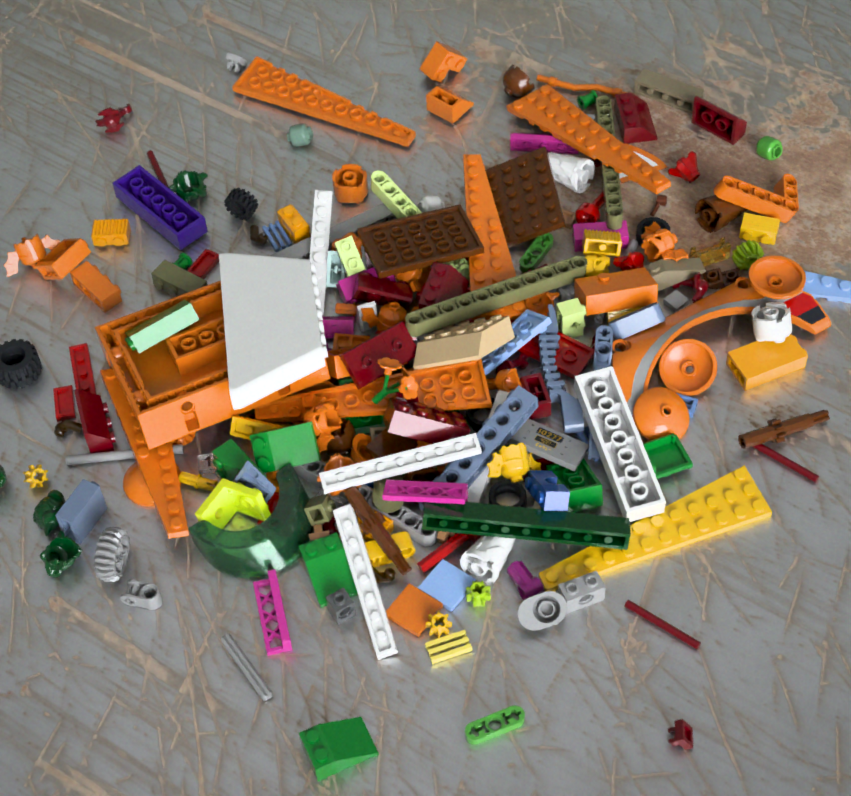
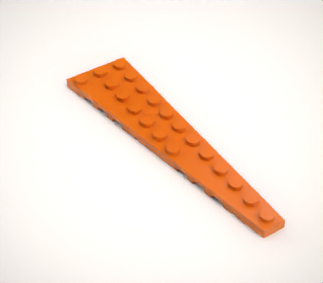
M258 56L255 57L232 86L233 92L409 147L416 137L414 130L393 122L386 117L381 118L374 111L364 110L363 106H356L350 100L306 79L301 80L298 78V75L294 73L289 74L281 67L276 68L272 63Z
M550 85L542 86L507 105L508 112L520 119H527L531 125L536 124L540 127V130L552 133V136L556 139L561 140L590 158L602 161V164L606 167H613L615 172L619 174L624 173L628 176V179L649 191L658 194L671 187V181Z
M463 154L466 215L484 246V253L468 257L470 292L516 276L481 154ZM524 300L473 317L471 320L485 317V320H489L490 317L500 314L502 317L509 316L510 320H516L526 311Z
M482 359L408 371L414 377L415 382L418 383L417 395L419 403L425 404L428 408L438 407L445 411L492 408ZM403 374L390 375L387 387L389 388L397 383V380L403 377ZM384 376L359 390L355 383L280 398L257 407L254 411L256 420L267 423L303 421L305 413L310 409L303 407L302 396L308 397L314 393L319 398L324 396L326 398L325 404H334V409L338 411L339 418L385 415L389 399H396L398 396L396 392L388 394L378 404L372 401V398L383 389Z
M113 369L100 370L103 383L110 395L115 412L120 419L123 431H125V436L137 465L142 472L144 482L147 484L149 494L154 501L156 511L160 516L168 539L189 536L172 442L170 441L149 450L143 439L138 421Z

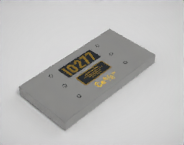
M529 418L508 442L514 445L524 443L528 452L572 471L577 469L589 449V444Z

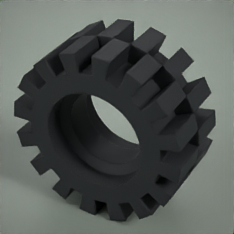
M233 188L224 201V206L227 207L226 210L231 211L230 214H234L235 218L240 217V220L251 219L259 205L257 199H254L255 196L250 195L251 192L249 191L245 192L243 188L242 190L240 188Z

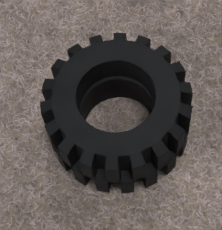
M11 339L10 342L5 341L3 345L0 344V384L2 386L5 385L6 388L12 387L13 389L18 387L25 388V385H31L32 381L38 379L37 376L41 374L42 364L33 344L27 340L24 342L23 339L17 341L16 339Z

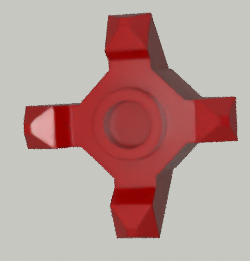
M690 151L687 158L681 157L676 162L677 166L675 168L668 169V174L684 178L689 183H692L700 176L697 167V156L694 151Z
M637 251L629 252L627 256L614 258L613 264L616 267H620L622 271L644 267V256Z

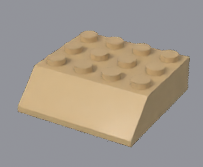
M500 314L490 317L489 320H485V317L474 320L473 323H469V320L458 323L456 326L450 325L433 331V334L425 335L424 340L417 343L413 364L414 370L481 359L515 338L510 317H502Z

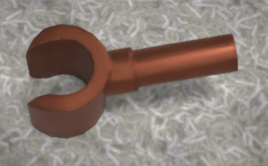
M657 196L655 207L650 213L651 216L654 217L660 205L666 206L667 196Z

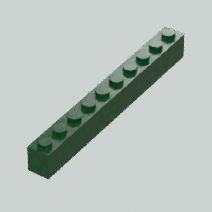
M424 502L423 530L623 550L628 549L631 536L630 519L623 517L564 511H544L543 509L465 502V504Z

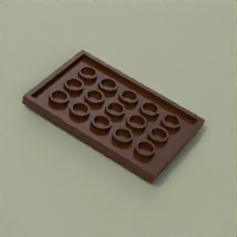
M545 146L485 170L508 248L566 226L548 151Z
M460 204L357 228L358 236L378 278L433 265V262L445 263L484 253V246Z

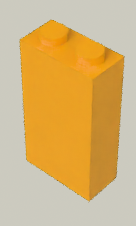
M790 334L782 343L755 341L731 350L727 353L726 365L746 391L805 368L808 355L806 350L798 344L796 337Z

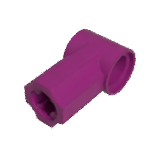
M515 561L507 568V573L516 584L518 593L523 601L545 592L540 579L537 576L533 577L522 561Z

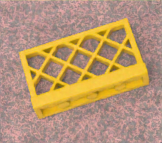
M252 414L245 416L234 415L232 416L230 435L250 440L249 435L294 424L286 422L267 423L249 418Z

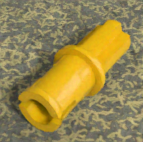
M182 471L178 477L180 483L194 486L195 489L201 488L212 492L214 486L218 485L217 480L202 477V474L194 475Z

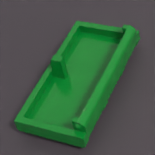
M674 433L643 443L657 479L693 467L691 459Z

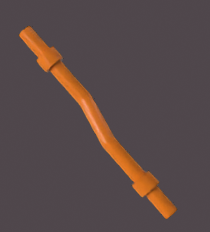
M538 74L536 81L547 83L551 87L557 86L571 91L596 90L613 95L614 98L615 94L628 93L620 88L614 89L599 84L575 85L558 80V78L553 76L546 77Z

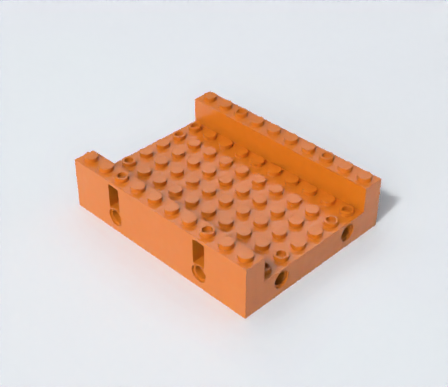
M221 280L95 327L106 362L116 375L138 421L143 439L149 450L232 418L234 415L242 414L330 379L325 358V367L242 409L234 410L229 392ZM183 300L191 303L200 319L141 353H138L136 350L132 351L125 341V338H127L125 332Z

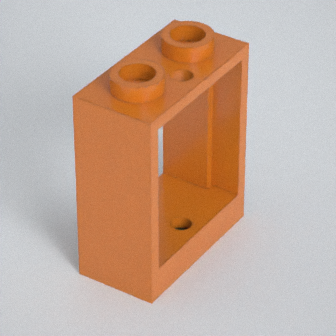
M81 238L64 239L41 259L35 267L45 280L63 279L91 251L88 248L87 242Z

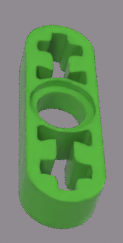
M552 234L541 235L533 241L519 260L521 272L524 273L538 267L553 247ZM533 251H540L541 254H539V255H534V254H532V252H533Z
M513 705L470 722L465 727V738L470 744L476 745L517 729L525 722V712L520 706ZM511 714L519 716V719L515 720L514 718H511ZM496 720L501 723V727L499 729H491L489 723ZM475 730L479 735L475 737L474 734H471V731Z

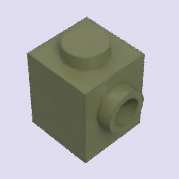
M329 493L312 497L304 507L311 526L329 522L334 515L333 510L336 509V504L334 500H331Z

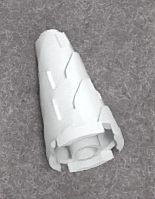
M548 152L554 180L574 192H585L590 186L587 183L588 179L593 180L594 162L588 158Z
M482 535L462 555L460 559L462 570L464 572L468 570L471 573L470 576L475 578L476 582L483 581L485 585H491L492 582L494 583L497 580L499 572L507 561V556L514 546L516 539Z

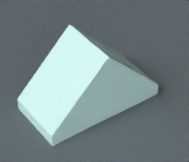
M328 251L326 287L337 288V282L347 278L337 251Z

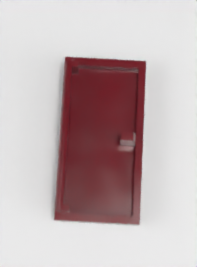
M403 321L339 356L359 390L385 375V369L381 368L377 363L378 359L384 357L396 359L403 365L415 358L417 346Z

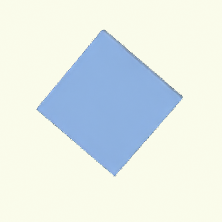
M442 559L420 584L418 589L443 603V607L452 612L465 597L466 587H471L472 581L476 582V579Z

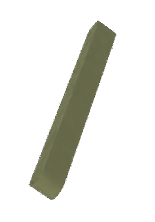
M605 95L598 96L595 108L596 122L615 137L611 99ZM600 161L606 226L611 230H618L622 227L623 223L619 173L615 172L613 167H606Z
M579 255L410 312L405 317V326L411 337H418L574 282V279L585 277L587 259Z

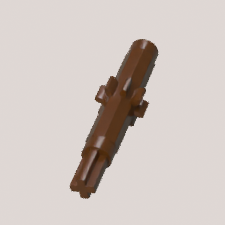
M821 410L781 421V419L777 420L776 418L768 420V426L739 435V444L745 449L768 441H772V443L785 441L784 436L829 420L828 410Z
M356 486L348 489L344 495L363 523L359 526L367 535L371 533L389 560H392L401 575H406L412 568L401 554L402 551L383 525L386 519L379 511L376 513L373 511Z

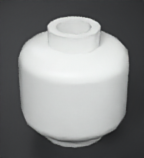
M424 196L418 202V209L422 213L445 208V204L439 196Z

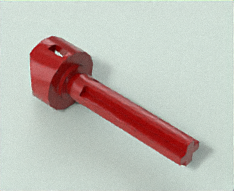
M603 191L592 203H583L576 210L577 224L599 221V209L604 205Z
M457 533L419 561L417 565L425 573L466 541L471 539L476 543L482 535Z

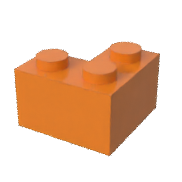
M436 41L421 65L420 70L430 79L441 83L449 69L460 72L467 58L457 49Z

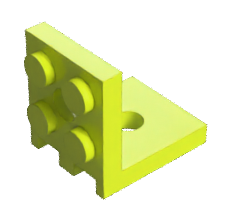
M223 478L195 512L207 538L213 541L236 512L267 523L272 518L269 507L265 503L260 490L257 488L252 489L242 483H235Z

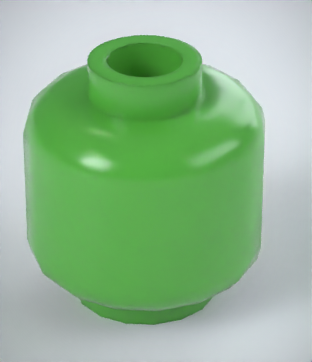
M771 136L762 137L756 145L757 154L770 161L779 158L783 151L781 142Z

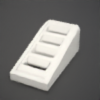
M375 301L357 306V324L360 332L377 328V326L369 328L368 322L361 319L363 316L361 308H373L377 316Z

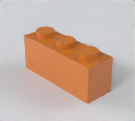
M86 261L70 271L73 284L104 313L122 302L120 295L122 292L118 285H113L107 275L100 273L97 266H92Z

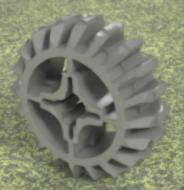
M107 527L99 537L94 557V571L99 580L115 582L120 579V576H123L130 552V538L125 529Z

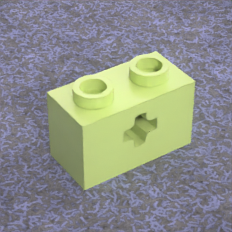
M352 236L335 242L334 246L347 277L366 270Z
M578 298L556 303L558 331L571 338L582 336L583 329L586 327L584 319L586 309Z

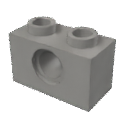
M596 570L559 584L558 593L567 602L568 609L566 614L605 600L606 587Z

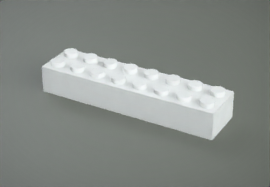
M613 367L575 376L574 389L623 518H629L630 522L664 513L666 500Z

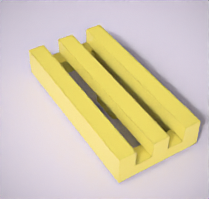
M465 630L425 643L432 664L472 651V646L469 643ZM465 644V646L453 649V647ZM444 650L447 651V652H444V653H441V654H438V655H435V656L433 655V654H435V653H438V652H441V651H444Z

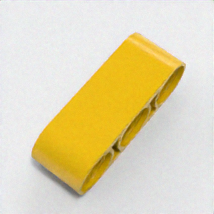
M402 531L391 535L405 559L414 555L416 550L409 532ZM376 540L365 542L371 565L374 568L393 563L382 551Z

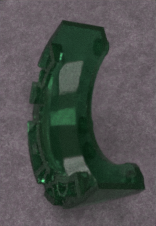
M290 463L282 467L276 474L280 490L279 500L273 513L261 524L247 530L228 531L220 529L208 521H199L188 528L195 546L214 568L222 573L226 572L234 575L236 578L251 579V577L258 576L268 577L267 571L275 569L276 573H279L300 558L298 546L310 541L309 534L314 533V526H311L304 511V507L310 498Z

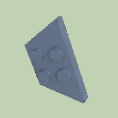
M246 461L232 480V482H239L246 487L260 490L265 503L268 502L276 490V487L249 461Z

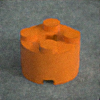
M357 164L342 165L341 169H336L333 172V189L339 203H362L368 194L366 171L362 170L361 166Z

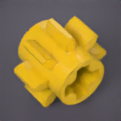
M41 464L36 465V467L29 465V470L23 472L25 475L23 482L30 483V488H34L36 485L43 487L42 482L48 481V478H46L48 470L41 469Z
M439 610L434 616L429 614L428 619L431 622H426L425 627L430 628V636L434 634L440 638L442 634L449 635L448 628L452 627V622L447 621L449 614H440Z

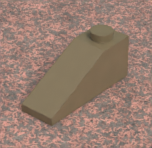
M682 258L678 262L673 259H660L644 266L657 282L658 291L690 279L697 272H700V274L706 272L700 258Z

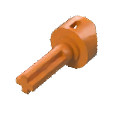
M516 368L500 370L496 378L486 379L489 390L498 389V391L510 392L515 390L518 385L521 386Z

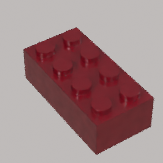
M400 397L389 399L383 418L388 433L431 444L462 437L470 433V428L462 414L457 412L447 413L438 407L428 408L425 404L415 402V404L409 403L406 399Z

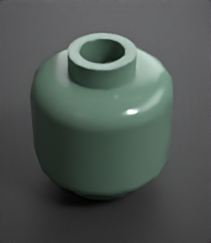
M305 123L292 125L289 132H287V139L295 147L310 144L313 139V132L311 127Z

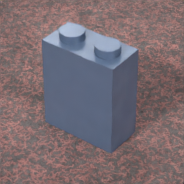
M83 479L55 515L61 531H64V535L72 538V540L80 545L107 510L101 487L94 481L89 482Z

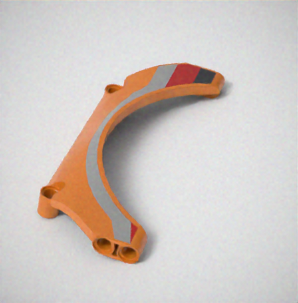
M739 277L734 283L665 317V321L624 339L615 340L612 345L611 366L614 369L633 417L635 401L643 392L648 390L652 371L662 353L676 338L695 325L721 316L751 314L755 307L759 305L760 308L765 307L768 302L786 304L787 308H790L792 324L814 335L831 326L829 317L817 300L807 292L801 291L798 295L788 299H771L758 293L751 286L748 278Z

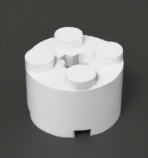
M768 302L765 307L760 308L759 305L752 310L753 331L756 341L782 343L792 333L790 308H787L786 304Z

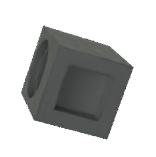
M344 587L326 597L328 611L338 625L356 615L354 601Z

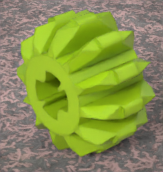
M748 240L746 243L742 242L740 246H736L737 249L732 251L733 255L731 257L734 264L740 270L745 269L747 271L756 260L763 257L764 252L756 241Z

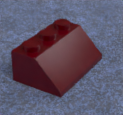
M632 92L615 94L614 111L623 143L630 144L657 140L658 137L647 102Z
M698 96L694 97L693 124L732 145L745 135L747 121Z
M433 262L418 303V310L465 294L469 281L452 265Z
M362 272V274L359 273L356 277L352 299L368 303L375 301L377 305L381 306L388 304V302H397L406 310L412 303L413 290L405 281H390L388 277L377 278L373 277L370 273Z
M75 389L74 393L83 433L90 453L114 451L113 443H116L114 432L109 430L113 426L110 416L106 417V414L109 413L107 403L102 402L100 395Z

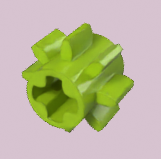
M472 581L471 587H466V601H471L473 607L481 605L484 607L486 600L491 601L490 586H485L483 581Z

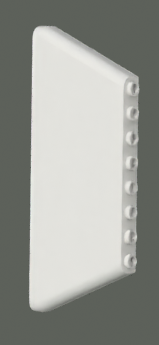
M228 252L220 253L219 264L229 392L233 409L237 410L325 367V358L328 357L327 347L323 346L326 345L323 321H321L323 320L322 312L319 309L321 304L314 262L310 263L309 259Z

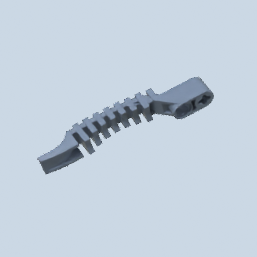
M548 304L549 312H547V315L552 323L539 335L538 343L541 371H543L542 376L551 403L557 402L560 404L564 434L584 432L583 411L579 400L564 391L565 381H558L560 373H555L557 365H554L556 360L553 357L556 356L555 349L559 348L558 341L560 340V335H557L558 323L553 304Z
M601 325L596 329L593 371L611 367L613 330L606 325ZM589 429L588 459H601Z

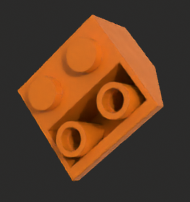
M436 86L426 95L427 110L452 124L474 105L470 100L439 86Z

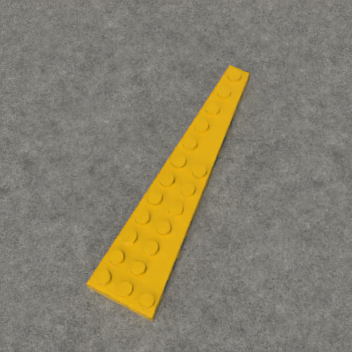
M744 465L665 506L664 513L642 518L631 524V536L627 550L589 546L539 572L538 578L542 582L545 592L556 591L559 584L596 570L600 576L770 517L772 510Z

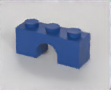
M529 470L528 477L525 478V488L544 511H567L570 491L564 484H557V476L551 470Z

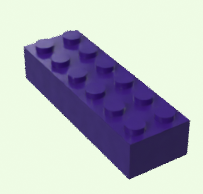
M142 166L135 167L112 183L116 198L179 250L184 249L208 232L205 217Z

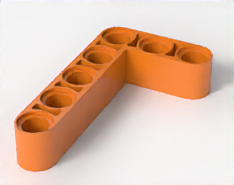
M785 174L776 183L774 193L728 175L724 176L713 189L714 194L722 200L770 218L780 219V222L787 223L799 210L797 180L791 174Z

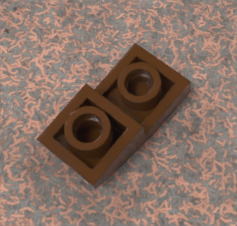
M716 268L702 273L710 289H722L734 283L737 278L742 277L739 268L721 272L720 268Z

